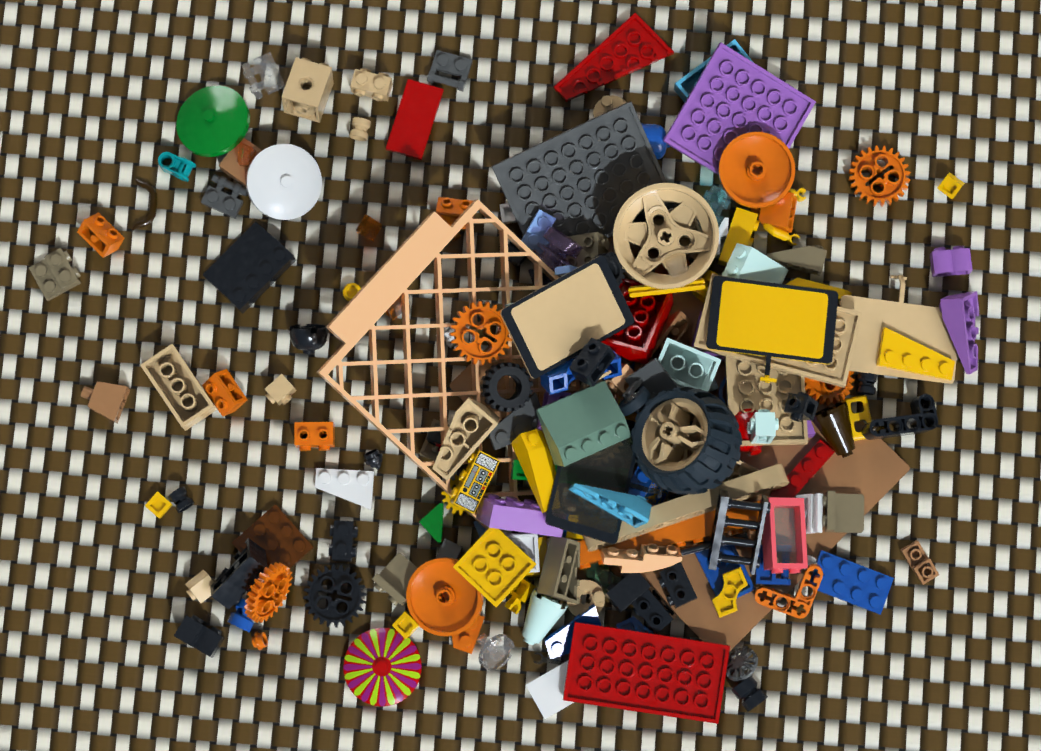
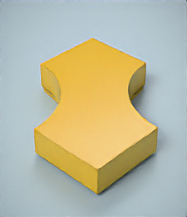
M741 567L722 574V591L717 597L712 599L719 618L738 611L736 604L737 596L741 589L748 585Z

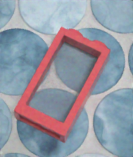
M768 497L767 500L771 503L770 513L766 514L762 534L764 570H771L772 574L783 573V570H789V574L801 573L800 570L808 568L804 498Z

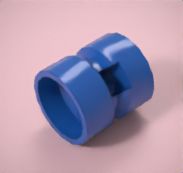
M241 598L240 602L235 605L236 611L231 613L227 622L250 633L254 621L245 614L246 609L244 606L247 603Z

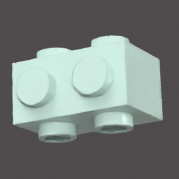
M768 409L758 410L750 418V422H747V434H751V444H770L776 436V430L779 428V420L775 418V412H770Z

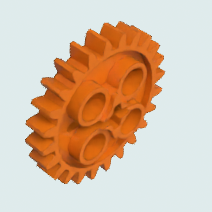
M876 145L874 151L868 147L867 154L862 150L860 152L861 157L855 156L856 162H852L850 165L854 169H849L848 171L853 176H850L848 181H854L850 188H856L854 195L861 194L859 200L866 198V204L873 201V207H875L877 202H879L881 207H883L885 201L888 205H891L892 199L897 202L899 200L898 195L903 197L904 192L902 190H907L908 186L906 184L910 182V179L906 177L911 172L905 171L909 165L902 164L905 158H898L900 152L892 154L893 148L886 151V147L883 146L882 150H879ZM877 160H883L886 166L880 167L877 164ZM890 166L893 167V169L886 172L882 178H877L869 186L865 185L866 183L872 181L876 175L882 174ZM866 170L870 172L871 176L864 177L861 171ZM894 175L897 178V181L891 182L888 179V176ZM873 186H880L882 192H875L873 190Z
M478 301L476 307L471 302L470 309L467 306H463L464 312L457 311L459 318H452L456 324L449 326L454 329V332L449 333L450 336H454L450 343H456L457 346L453 350H460L459 357L466 355V362L472 358V364H476L478 360L480 365H484L485 360L488 364H492V357L498 361V354L505 355L502 349L510 348L506 342L512 341V339L508 337L509 332L500 315L502 309L496 311L497 305H493L490 308V302H486L483 307L482 301ZM476 314L481 318L479 325L473 323V317ZM493 323L498 327L496 334L490 332V326ZM466 324H469L476 330L483 329L482 333L495 338L496 342H493L484 336L479 337V333L474 330L468 329L466 327ZM466 332L472 335V340L469 343L464 340ZM483 341L489 344V349L486 352L481 349Z
M849 371L844 388L804 377L805 391H807L809 396H813L814 400L819 399L820 405L826 402L827 406L831 403L835 405L850 394L849 391L853 388L851 383L855 381L850 376L854 372Z
M275 562L274 565L270 564L269 568L265 567L264 573L260 572L258 579H254L255 583L250 586L251 591L247 593L249 597L245 600L247 604L244 606L246 609L245 614H247L248 618L256 623H262L263 620L267 621L268 617L272 618L274 611L278 612V607L282 606L283 600L287 599L285 595L290 592L288 588L292 585L290 581L293 577L290 576L292 572L289 567L280 562Z

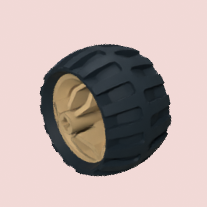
M676 387L661 391L656 397L649 399L645 403V407L641 412H638L635 418V426L631 431L633 455L646 477L667 491L693 495L705 493L708 491L707 489H714L720 486L726 477H730L736 462H739L742 436L738 430L739 424L736 417L722 400L707 391L692 387Z

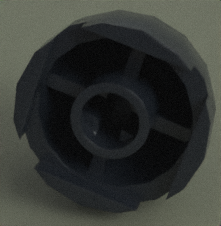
M300 324L289 326L290 340L295 348L303 350V354H314V350L321 349L325 345L328 329L325 325L306 324V326H301V328Z

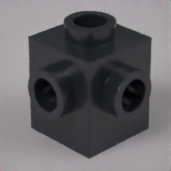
M789 393L784 412L790 415V419L797 422L802 420L813 421L819 403L806 393Z

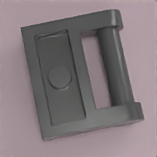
M436 50L427 82L433 83L434 81L458 88L457 90L463 92L473 60ZM436 72H444L461 77L460 81L437 75Z

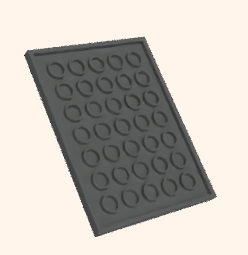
M631 101L491 166L523 236L538 209L556 218L547 235L563 243L564 237L599 232L607 238L613 236L617 214L629 197L644 187L658 183H667ZM663 202L668 210L677 206L676 203ZM644 209L636 216L633 222H643L646 220ZM563 246L554 261L529 248L547 266L563 259Z

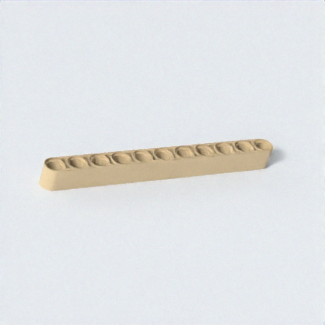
M773 465L723 482L714 489H707L708 491L705 493L687 494L652 506L648 523L634 528L622 521L616 543L716 510L719 489L727 490L732 500L743 501L784 487L789 484L783 465ZM619 518L601 523L592 528L614 533ZM583 535L588 551H595L613 545L612 543Z

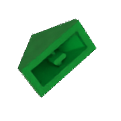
M439 503L419 521L422 527L438 544H442L443 503Z

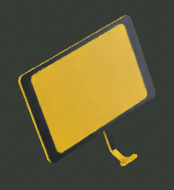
M715 276L712 282L706 347L710 350L765 356L764 377H760V381H765V383L777 382V379L770 378L769 376L771 357L830 364L833 359L838 293L825 289Z

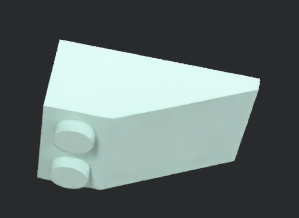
M667 338L658 361L676 384L709 392L721 359Z

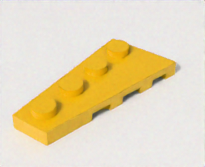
M886 327L883 328L876 366L949 381L952 380L954 360Z

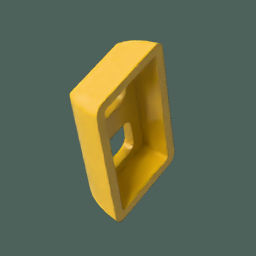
M861 395L845 398L842 402H846L848 405L854 441L866 439L862 432L855 431L854 422L865 420L868 423L872 421L867 396ZM861 401L864 411L852 413L850 404Z

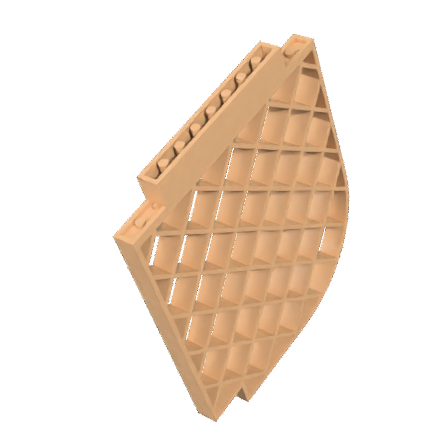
M478 199L474 200L451 226L435 211L431 212L326 326L343 344L316 373L450 496L452 491L450 479L447 481L442 477L441 480L427 467L433 466L435 461L422 462L415 456L414 432L440 431L442 446L450 427L447 421V396L472 395L473 400L481 403L480 395L483 390H480L479 360L476 364H472L471 358L469 361H471L472 391L446 392L445 362L465 361V357L445 358L444 327H449L456 323H444L442 293L468 292L470 309L471 302L477 307L476 292L502 291L503 309L505 304L510 303V291H536L545 286L543 285L542 272L552 282L560 277L555 275L532 250ZM479 211L487 219H473L472 217ZM492 223L499 230L500 253H475L473 224ZM466 224L467 254H440L442 249ZM508 240L521 252H508ZM526 256L534 263L535 286L509 287L508 257ZM500 257L501 287L476 288L475 258ZM467 258L468 288L442 289L441 259ZM434 259L435 289L408 290L407 288ZM435 293L436 324L410 325L408 294ZM401 295L402 325L375 326L374 324ZM477 314L473 317L475 325L480 324V322H477ZM470 326L471 330L478 332V330ZM436 328L437 358L411 359L410 329ZM403 329L404 359L377 361L376 330ZM369 330L370 361L342 362L341 360ZM512 341L506 342L510 348H504L505 355L498 356L499 359H504V363H512V359H522L520 355H512ZM438 362L439 392L412 393L411 363ZM404 363L405 394L378 395L377 365ZM370 365L371 395L351 396L344 390L343 366ZM335 366L337 383L328 375ZM505 375L506 389L497 390L499 394H506V399L512 397L516 390L513 389V378ZM538 377L539 388H531V390L539 392V403L542 406L546 390L541 385L540 377ZM580 380L572 381L571 386L566 391H572V394L580 391ZM611 392L612 395H613V397H614V399L616 400V402H617V404H618V400H619L618 394H617V393L614 394L613 392ZM439 397L440 426L414 428L413 398ZM405 398L407 428L386 429L379 422L378 399ZM356 400H371L372 415ZM391 433H407V447ZM482 443L476 448V450L482 451ZM510 444L508 445V457L496 458L500 462H508L510 491L485 492L483 496L495 494L500 497L510 496L518 499V496L534 495L532 490L518 491L517 480L511 479L512 459L518 460ZM581 459L572 464L582 465ZM558 483V490L566 487V483ZM476 511L474 514L468 512L486 530L489 529V527H487L485 524L476 519Z

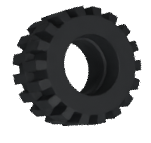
M508 362L494 364L491 366V369H487L485 371L486 375L482 376L481 379L483 384H480V389L483 390L481 395L485 398V403L489 404L491 408L503 412L519 410L518 408H523L525 406L524 403L530 400L529 395L533 393V390H531L533 381L529 380L531 377L525 372L526 369L516 363ZM505 375L511 376L516 384L515 393L509 399L502 398L497 391V383Z

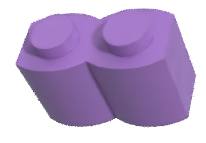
M955 246L953 250H946L945 247H938L930 253L932 277L966 275L973 271L970 248Z

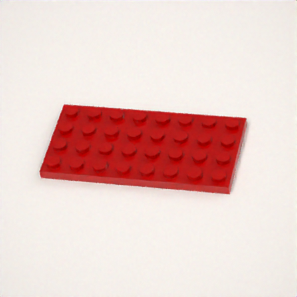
M574 622L562 700L718 724L730 645Z

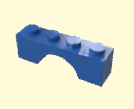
M614 351L613 353L616 357L605 370V372L611 370L612 373L603 377V380L622 375L621 357ZM576 358L570 359L540 376L541 385L550 395L568 390L569 384L576 380L569 369Z

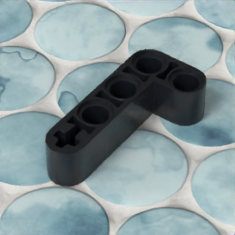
M923 394L914 398L910 403L912 415L876 419L866 423L862 427L863 436L868 440L920 434L935 429L938 425V417L933 397L929 394ZM924 419L927 421L928 426L925 425ZM907 422L910 423L911 428H908ZM889 424L893 426V431L889 428Z

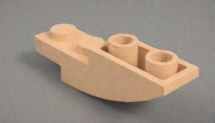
M641 544L640 551L609 547L601 548L600 552L603 564L618 565L621 573L655 571L672 566L682 561L683 558L680 549L672 545Z

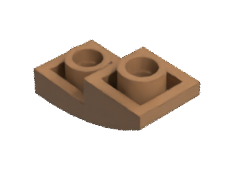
M915 540L900 550L922 585L939 576L938 571L931 559L927 557L919 541Z

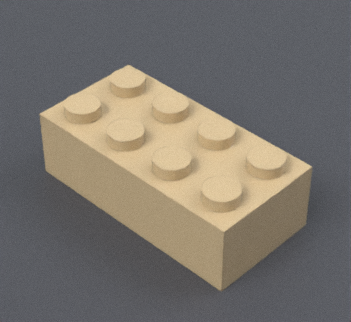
M173 344L140 365L185 431L218 410Z

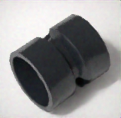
M752 675L731 690L737 699L742 698L741 704L747 712L768 698L762 689L756 688L758 683Z

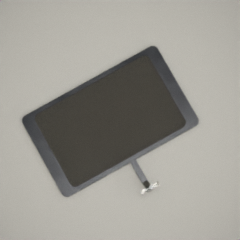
M626 419L631 434L635 422ZM630 437L565 467L557 466L545 523L552 527L609 544H615L618 541L622 520L568 490L569 487L577 483L628 494L630 487L646 493L658 494L657 498H661L663 488H648L631 482L636 459L631 447L633 439Z

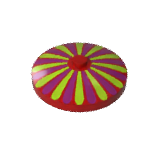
M390 628L371 629L359 635L349 646L344 658V677L352 693L363 702L380 707L392 706L404 701L416 689L422 673L421 656L410 638L404 639L397 630Z

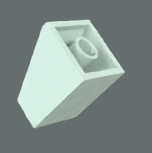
M737 243L722 276L782 284L788 269L755 248Z

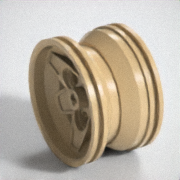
M675 183L653 184L634 193L621 207L613 229L614 252L622 268L625 269V275L630 280L656 289L680 288L702 278L711 266L719 244L718 222L710 205L694 190ZM663 202L679 205L669 213ZM644 209L646 222H633L636 216ZM661 216L664 219V223L659 226L655 225L653 218ZM695 217L702 232L689 229ZM663 235L670 237L668 242L665 240L661 241ZM686 236L690 239V244L682 246L679 243V239ZM629 242L642 247L636 259L631 252ZM656 249L659 252V256L652 259L648 256V251ZM700 252L695 261L687 267L686 254ZM662 263L669 274H658L651 271Z

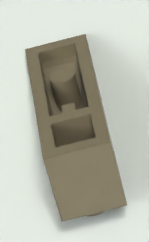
M812 245L769 253L766 256L783 267L820 276L827 250H824L820 245Z

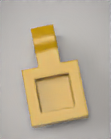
M523 579L511 591L510 594L512 596L506 602L505 607L518 614L521 610V601L524 603L527 601L535 586Z

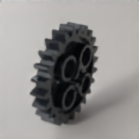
M332 564L331 570L324 566L325 572L322 573L318 569L317 577L313 574L311 575L313 582H306L310 585V588L304 589L308 595L304 596L303 599L309 600V602L304 606L311 607L308 614L315 613L313 620L321 618L320 625L327 621V627L334 623L335 628H338L339 622H341L345 627L346 620L353 623L352 616L359 618V615L356 613L357 610L363 611L360 604H366L362 597L367 596V594L361 592V590L365 588V585H359L362 579H355L356 572L350 575L351 569L349 567L343 571V565H340L338 570H336L334 564ZM325 580H332L333 586L331 589H323V582ZM346 583L352 586V590L348 594L342 593V586ZM322 591L329 594H334L335 591H337L338 595L344 597H351L352 600L347 601L344 599L336 598L335 601H333V598H331L330 596L319 595L318 592ZM321 599L328 600V607L325 609H320L318 606ZM340 603L347 604L346 612H338L337 607Z

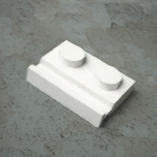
M823 494L796 495V498H804L806 534L822 533Z

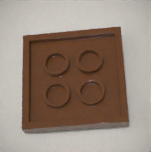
M276 504L232 542L240 553L247 546L245 541L248 538L266 550L268 568L270 564L274 565L275 562H280L291 569L314 548Z

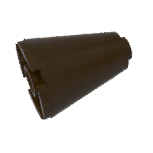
M840 402L833 407H827L816 412L812 422L837 456L842 455V458L853 454L852 450L855 449L847 403Z

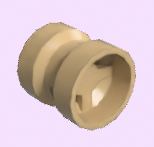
M354 117L352 120L353 129L350 131L349 137L358 141H367V131L371 126V121Z

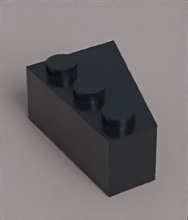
M249 538L245 541L247 546L242 553H236L233 557L236 559L229 569L225 567L210 587L211 597L227 609L237 605L246 592L251 591L250 586L254 585L255 578H259V573H264V568H268L266 550Z

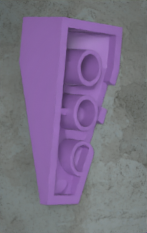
M977 291L946 296L940 299L939 304L942 319L966 374H971L978 370V346L975 344L976 336L979 334V328L975 327V316H979Z

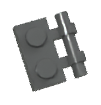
M214 174L212 181L218 185L216 188L208 186L201 204L236 219L244 203L238 197L240 194L247 196V189L238 182L235 184L229 181L227 177H220ZM224 187L233 190L232 194L229 195L222 192Z

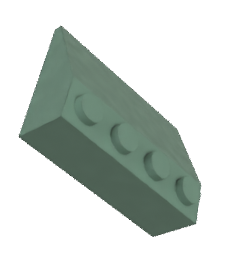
M605 381L598 382L594 387L589 386L536 409L554 465L565 467L631 437L626 419Z

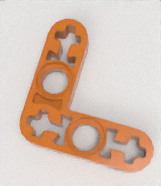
M818 564L808 565L795 596L768 586H759L755 590V600L763 606L800 619L805 618L810 611L823 578V570ZM817 569L819 576H814L813 583L808 582L811 579L809 571ZM803 587H811L813 589L810 596L803 595L801 592ZM763 591H766V594L769 597H772V594L776 595L773 597V603L771 604L770 598L764 597V599L762 600L760 599V595L758 593H763ZM779 597H784L787 600V604L784 607H779L776 604V600ZM791 600L794 601L793 606L799 607L801 604L803 605V609L805 611L797 613V609L794 607H791V610H788L791 604Z

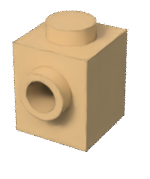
M283 374L265 388L268 393L265 395L272 404L276 402L279 406L288 403L292 399L291 395L296 392V389Z
M202 570L185 583L189 589L186 592L193 601L197 599L202 603L211 596L210 587L214 581Z

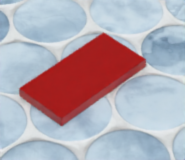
M411 79L407 80L386 150L422 160L444 89Z

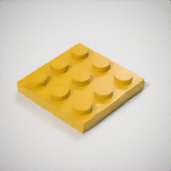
M489 528L453 568L497 608L536 566V563L500 529Z

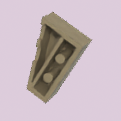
M550 536L536 593L560 601L579 604L577 586H580V580L577 579V568L580 567V542L564 537Z

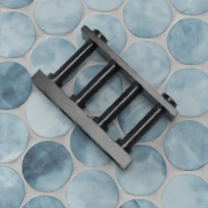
M719 489L707 556L708 569L716 570L717 563L720 564L721 562L749 565L751 575H755L756 568L759 569L760 557L758 555L766 514L770 513L771 503L768 502L766 495H762L761 503L732 500L727 490ZM739 508L759 511L758 520L750 521L728 518L726 516L727 509ZM734 526L756 529L754 540L725 536L723 534L724 527ZM730 544L752 547L751 558L722 554L720 546Z

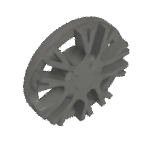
M742 646L739 649L734 648L728 657L726 676L732 681H742L754 673L758 665V656L747 646Z

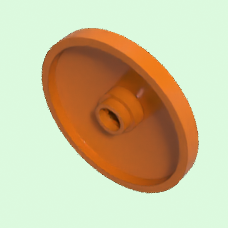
M764 132L745 133L733 139L724 149L718 166L719 180L726 194L738 204L749 208L768 207L779 202L790 190L795 177L794 158L789 148L779 138Z
M442 557L425 562L413 573L406 590L407 606L412 618L423 630L437 636H453L465 631L477 620L483 606V595L453 568L459 561L454 558Z

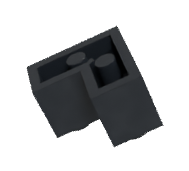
M186 615L174 636L213 658L225 639L221 636L222 631L214 626L209 629L204 626L206 622L195 615H192V617Z

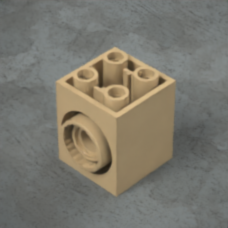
M296 57L282 94L284 113L320 123L334 84L332 67L325 63L318 64L307 58L300 59Z

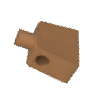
M97 382L94 389L84 386L81 397L89 400L88 407L91 410L118 424L130 389L123 385Z

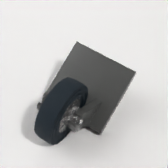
M654 358L625 378L629 387L623 393L624 399L618 406L624 416L634 412L638 414L645 407V403L649 399L656 397L659 392L679 386L660 362Z

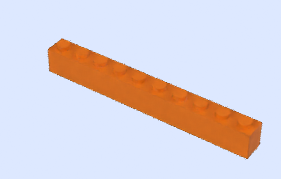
M730 508L727 509L726 516L734 519L757 521L759 511ZM716 510L604 548L615 547L617 549H635L640 551L641 544H656L657 546L674 545L680 548L686 546V542L693 541L694 544L705 542L704 538L711 537ZM727 526V528L724 527L723 534L731 533V535L743 533L742 530L749 528ZM584 540L577 541L580 542V570L590 568V564L597 562L598 565H605L600 556L601 549L588 551Z

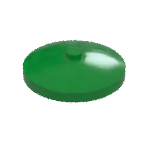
M221 85L208 86L193 93L181 106L176 121L177 134L184 146L192 153L202 157L220 156L233 150L243 140L250 124V111L245 100L234 89Z

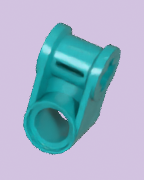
M163 152L158 157V163L164 172L185 182L189 181L188 177L192 169L196 167V164L170 152ZM165 159L172 160L169 166L163 165Z

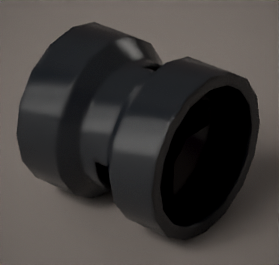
M858 373L857 380L859 385L856 387V393L860 395H875L876 388L874 383L876 382L877 375Z
M185 487L178 488L168 496L169 500L176 505L175 509L178 513L187 510L195 503L192 498L188 497Z

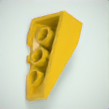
M535 429L519 434L511 442V445L542 513H546L551 499L556 471L544 433ZM558 486L552 510L560 508Z

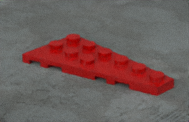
M634 13L554 86V90L568 102L673 55L674 51Z

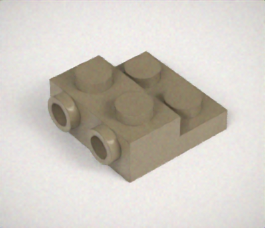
M61 248L46 255L44 260L29 267L47 301L81 284L79 280L81 274L76 266L72 267L70 254L67 250L63 251Z

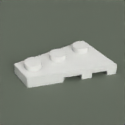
M316 468V489L372 510L374 471Z

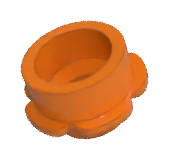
M256 631L254 636H252V644L258 650L268 646L265 632L258 633Z

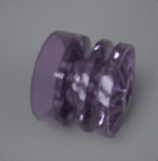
M549 226L543 235L549 243L544 245L538 242L537 246L543 252L541 253L536 249L533 252L555 272V268L560 267L562 264L572 266L566 259L567 256L577 258L583 247L559 230Z

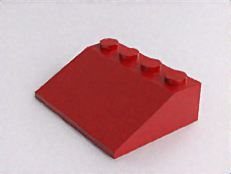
M624 278L619 288L634 317V323L605 339L602 343L610 346L615 353L630 361L647 364L673 306V294L631 298L629 297L628 288L644 284Z

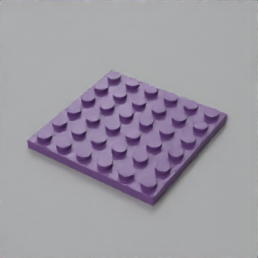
M719 43L663 142L719 176L718 166L724 149L733 139L749 132L768 133L779 138L790 148L816 101L725 44Z

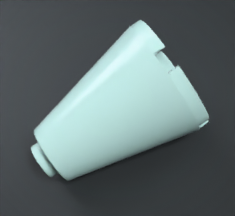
M535 588L531 593L522 631L524 641L530 645L539 644L568 608L565 602L561 605L557 599L536 593L537 590Z

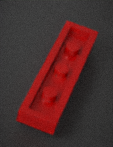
M820 439L787 475L789 484L774 490L768 497L794 498L835 452Z

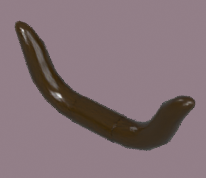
M137 178L135 179L136 184L146 189L150 194L149 215L146 219L137 222L132 227V231L152 223L157 212V193L155 188L151 184Z

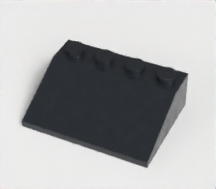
M255 222L202 276L243 314L296 259L277 239Z

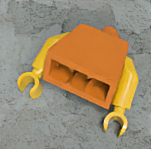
M790 188L788 193L779 202L764 208H751L750 211L758 214L759 222L768 233L783 241L787 240L790 246H796L798 244L792 242V237L799 239V235H789V233H792L797 201L802 202L806 199V197H801L799 193L804 194L806 190L800 188L796 191Z

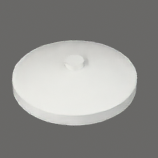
M277 144L265 148L251 161L246 174V189L251 202L261 213L273 219L290 220L306 214L316 204L322 189V176L317 162L307 151L291 144Z

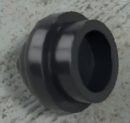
M378 449L367 452L364 455L365 464L372 468L380 469L383 461L382 452H379Z

